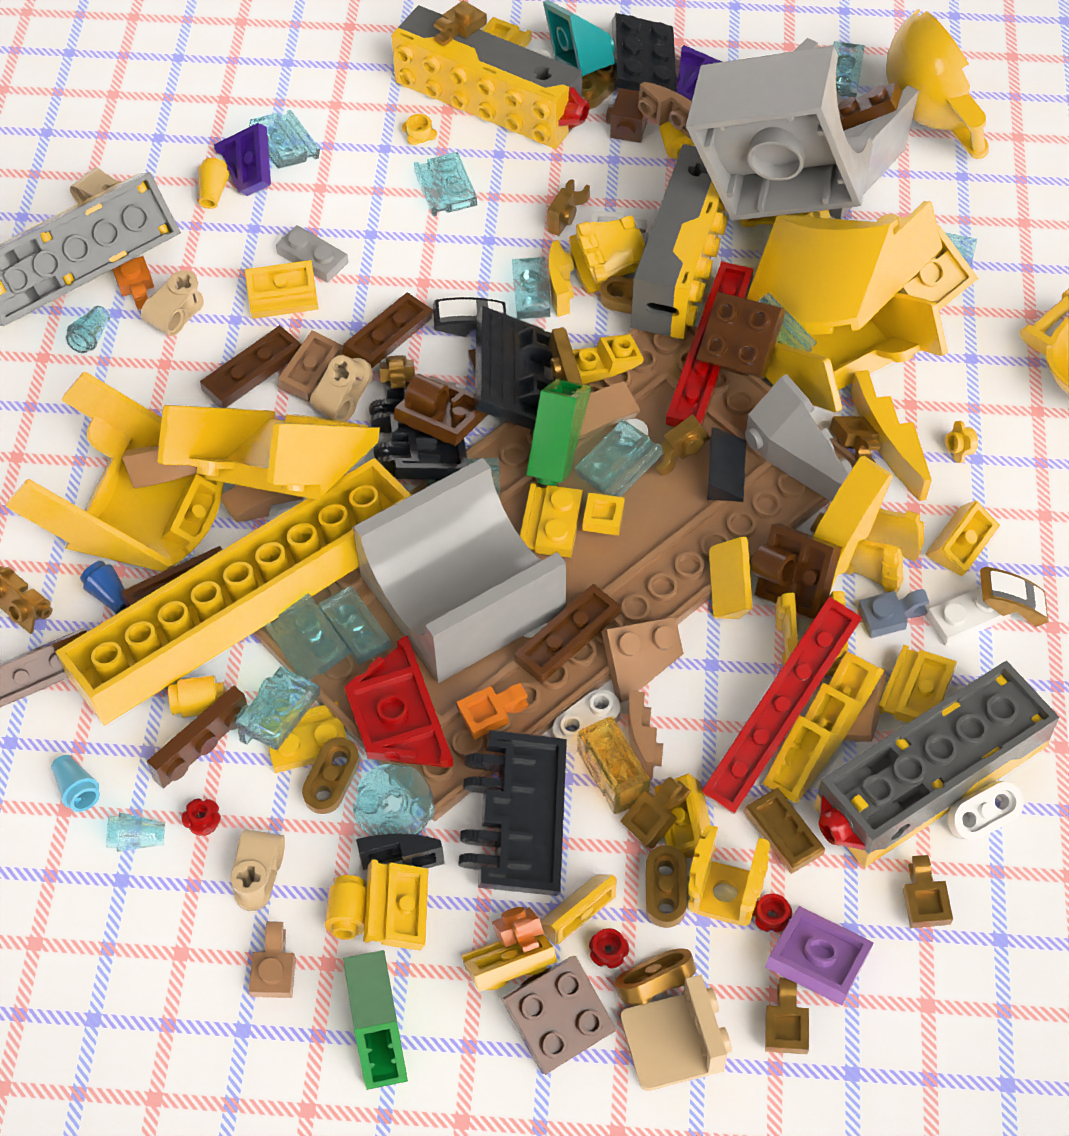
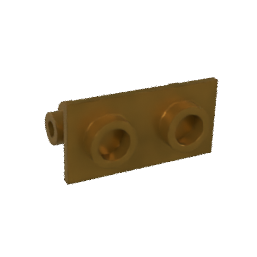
M0 566V609L9 615L13 622L18 623L29 634H32L35 620L39 618L45 620L52 614L51 602L34 588L26 591L28 590L27 582L19 577L10 567L4 568Z

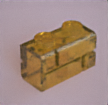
M613 716L604 718L577 732V752L603 796H606V802L613 814H619L631 808L644 791L649 792L650 778Z

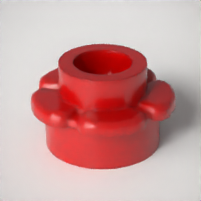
M197 798L190 801L186 805L187 810L181 816L183 826L189 828L197 836H206L213 833L221 820V815L218 813L219 806L211 799L202 801V799ZM200 813L205 814L203 818L197 817Z
M770 893L756 901L752 915L756 918L755 924L759 929L764 932L773 930L775 933H779L785 930L789 919L792 918L793 912L790 904L783 896ZM773 911L776 913V916L770 917L768 913Z
M612 928L600 930L589 941L590 958L593 963L600 967L606 965L610 969L617 968L623 964L624 957L629 954L628 941L624 939L619 931ZM607 946H610L613 950L611 952H606L605 948Z

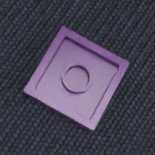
M798 906L769 955L765 968L842 1006L869 956L874 942Z

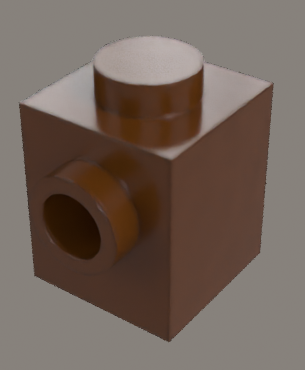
M619 88L614 105L609 104L606 113V124H610V138L641 143L648 117H645L638 109L639 91Z

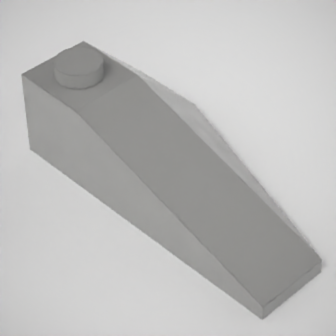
M786 374L775 383L748 414L745 432L746 440L753 450H758L766 461L832 502L852 467L846 458L841 457L838 459L831 442L833 437L827 427L823 430L819 429L810 414L815 408L807 396Z

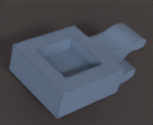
M924 589L910 592L900 600H898L895 591L859 600L858 609L870 638H875L905 630L908 618L921 617L927 614L928 611L925 605L929 604L930 601Z

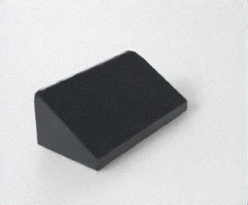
M714 427L711 430L707 500L743 502L746 440Z

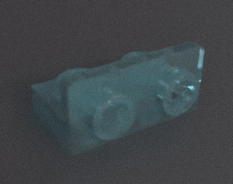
M280 666L272 677H267L263 681L258 695L250 705H245L239 712L236 720L239 741L248 745L252 738L278 750L320 695L319 685Z

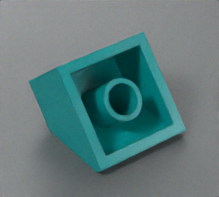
M550 0L543 1L556 61L581 70L582 76L615 64L613 56L615 44L609 33Z

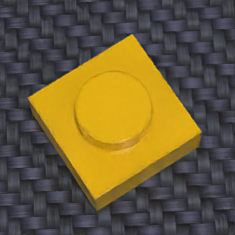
M588 493L583 519V531L619 536L625 497Z

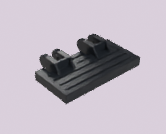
M482 305L476 315L475 410L534 431L541 390L554 382V380L546 378L544 374V367L551 368L550 359H553L549 346L550 332Z
M386 381V399L372 401L369 406V412L372 415L370 420L371 427L380 428V433H390L391 441L388 443L385 441L380 442L377 446H374V458L395 479L442 480L468 466L464 439L454 446L394 420L395 407L405 399L406 390L410 382L405 381L406 388L391 389V381Z
M489 730L486 739V751L503 753V756L470 753L465 756V766L470 769L499 772V779L473 776L465 778L463 784L465 791L483 794L481 827L499 828V832L475 829L460 831V842L495 847V856L474 853L459 855L458 866L479 870L478 888L558 896L561 892L567 739Z

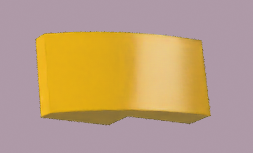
M559 240L552 241L549 254L551 302L557 317L570 314V299L574 298L573 288L570 283V272L574 271L573 259L569 251L564 252Z
M631 334L600 337L596 347L573 350L583 384L616 376L641 365L644 360Z

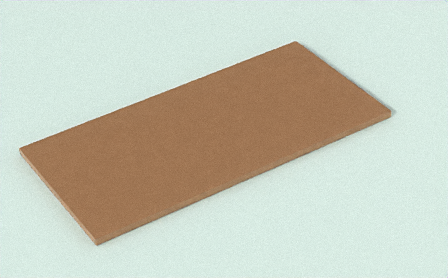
M695 325L694 327L688 326L684 339L638 329H632L627 333L631 334L644 358L643 363L616 376L584 385L592 386L590 393H593L602 388L625 381L640 409L637 416L631 419L641 420L647 425V437L638 443L624 441L618 433V428L622 423L619 422L607 426L599 434L578 440L569 476L562 483L558 482L557 485H550L583 490V500L572 557H562L566 562V607L592 584H595L621 605V613L602 631L676 617L677 625L712 598L709 561L710 547L739 537H747L749 563L751 566L756 550L761 545L767 544L772 524L780 523L797 529L830 502L766 461L758 450H753L749 446L745 437L748 414L772 387L757 376H744L721 369L702 427L710 438L712 427L746 440L744 501L707 500L711 439L706 441L702 448L694 454L687 455L683 459L678 455L675 467L669 474L662 476L656 467L664 461L665 457H660L657 461L652 462L646 454L652 447L666 441L667 439L664 435L674 428V426L666 425V415L697 330ZM506 421L466 450L468 465L484 458L491 467L494 486L510 522L520 536L531 483L541 488H547V485L538 483L536 481L537 477L527 475L534 431ZM832 438L831 442L838 459L841 457L846 458L853 468L857 462L856 456L835 438ZM426 479L409 493L413 495L440 480ZM588 493L625 497L619 536L583 531V519ZM531 550L541 560L551 556L535 553V550ZM358 567L255 631L252 635L320 705H325L329 712L343 723L345 731L364 749L344 686L357 675L365 673L369 665L379 656L385 658L397 647V641L404 637V635L365 583ZM601 631L542 684L514 661V653L531 639L529 637L522 636L439 684L413 649L452 755L453 766L444 768L381 760L375 761L435 822L471 793L463 789L465 778L473 776L489 778L496 773L494 771L470 769L465 766V756L467 754L480 753L503 756V753L486 751L487 734L475 740L473 739L457 709L456 702L489 686H492L497 695L509 687L521 683L528 697L525 699L529 707L518 713H507L509 724L495 731L541 736L553 726L554 721L559 715L590 692L601 688L611 679Z

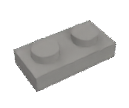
M298 225L276 244L277 254L292 263L311 260L314 276L326 283L333 279L349 263L347 253Z

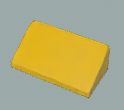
M977 500L959 507L925 555L943 567L963 576L999 528L1000 524Z
M739 537L719 543L709 549L713 616L716 619H740L753 608L747 537Z
M687 773L674 779L676 782L678 780L681 781L691 792L684 802L670 810L678 819L664 837L667 846L677 848L683 853L685 858L694 857L695 848L699 838H702L704 828L711 825L705 796L700 793L703 789L702 784L698 779ZM661 785L654 787L655 794L659 791Z
M613 874L595 875L542 918L540 922L543 932L554 945H559L616 897L617 878Z

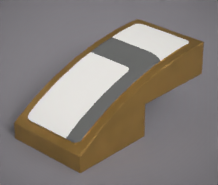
M991 567L980 569L983 602L1001 616L1017 612L1035 627L1049 622L1044 589L1032 581L1008 571Z

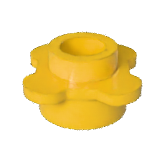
M425 114L411 115L401 126L402 131L406 132L408 136L407 142L411 145H417L437 138V131L432 128V120Z
M961 420L955 421L952 431L945 436L946 448L950 453H953V459L956 463H963L965 456L974 454L978 447V437L972 427H965L964 422Z

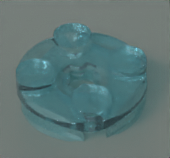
M393 763L377 766L361 779L356 789L358 795L356 797V805L353 803L354 817L360 828L369 836L398 833L418 835L435 814L433 793L429 783L417 770L409 766L394 765ZM393 795L395 798L402 796L400 808L396 812L392 810L385 812V808L389 805L387 801L389 796Z

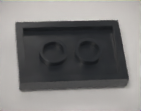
M615 12L611 21L612 38L615 44V51L613 52L615 64H613V86L640 91V84L648 82L677 92L673 26Z

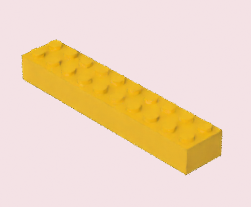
M373 458L343 476L319 500L305 499L58 649L55 653L71 683L105 726L358 568L359 561L353 526L410 497L411 494Z

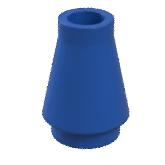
M100 560L85 569L80 580L83 583V589L106 605L115 614L127 608L121 599V591L125 590L111 564L106 565L104 561Z

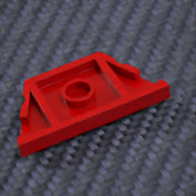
M408 635L401 637L397 641V647L385 658L379 656L369 665L365 673L357 675L344 686L367 759L444 768L452 767L453 758Z

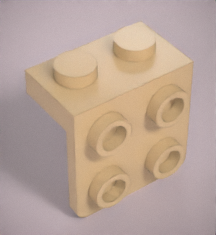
M702 974L685 978L684 992L681 995L626 1008L621 1012L620 1020L639 1085L644 1091H652L724 1072L727 1053L732 1052L731 1042L726 1027L719 1028L714 1014L719 1012L717 997L712 987L706 988Z

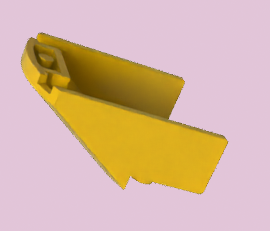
M923 201L907 217L886 214L878 218L877 222L830 218L829 210L778 215L746 299L785 309L786 313L781 325V332L808 335L832 334L833 327L848 324L851 325L852 331L861 329L942 249L932 202Z
M897 293L859 330L852 331L851 325L848 324L833 327L832 334L808 335L780 331L765 377L775 385L782 376L787 374L807 396L813 406L836 413L842 410L838 390L852 384L855 371L869 370V373H872L891 362H906L912 359L913 354L919 351L939 356L948 353L938 304L935 301Z
M82 372L64 393L62 401L92 418L86 432L87 439L96 450L110 457L85 509L82 510L30 479H26L9 498L6 507L68 542L65 549L164 572L181 562L204 539L219 510L224 482L205 479V475L194 473L160 484L133 488L122 456L126 450L158 446L162 417L91 374Z
M164 405L157 462L164 465L197 467L196 473L205 475V479L319 500L378 443L380 428L301 414H286L285 420L275 419L276 411Z

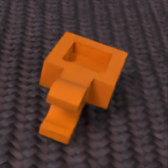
M144 256L131 259L112 269L122 297L132 294L137 310H141L148 299L146 290L154 288Z
M521 683L515 684L497 695L492 686H489L456 702L457 709L474 740L487 734L489 730H496L509 724L507 713H518L529 707L525 699L528 696Z
M524 907L511 908L503 912L501 918L492 921L496 937L505 948L518 944L521 951L525 953L539 947L535 936L541 935L544 932L539 917L530 907L526 909Z

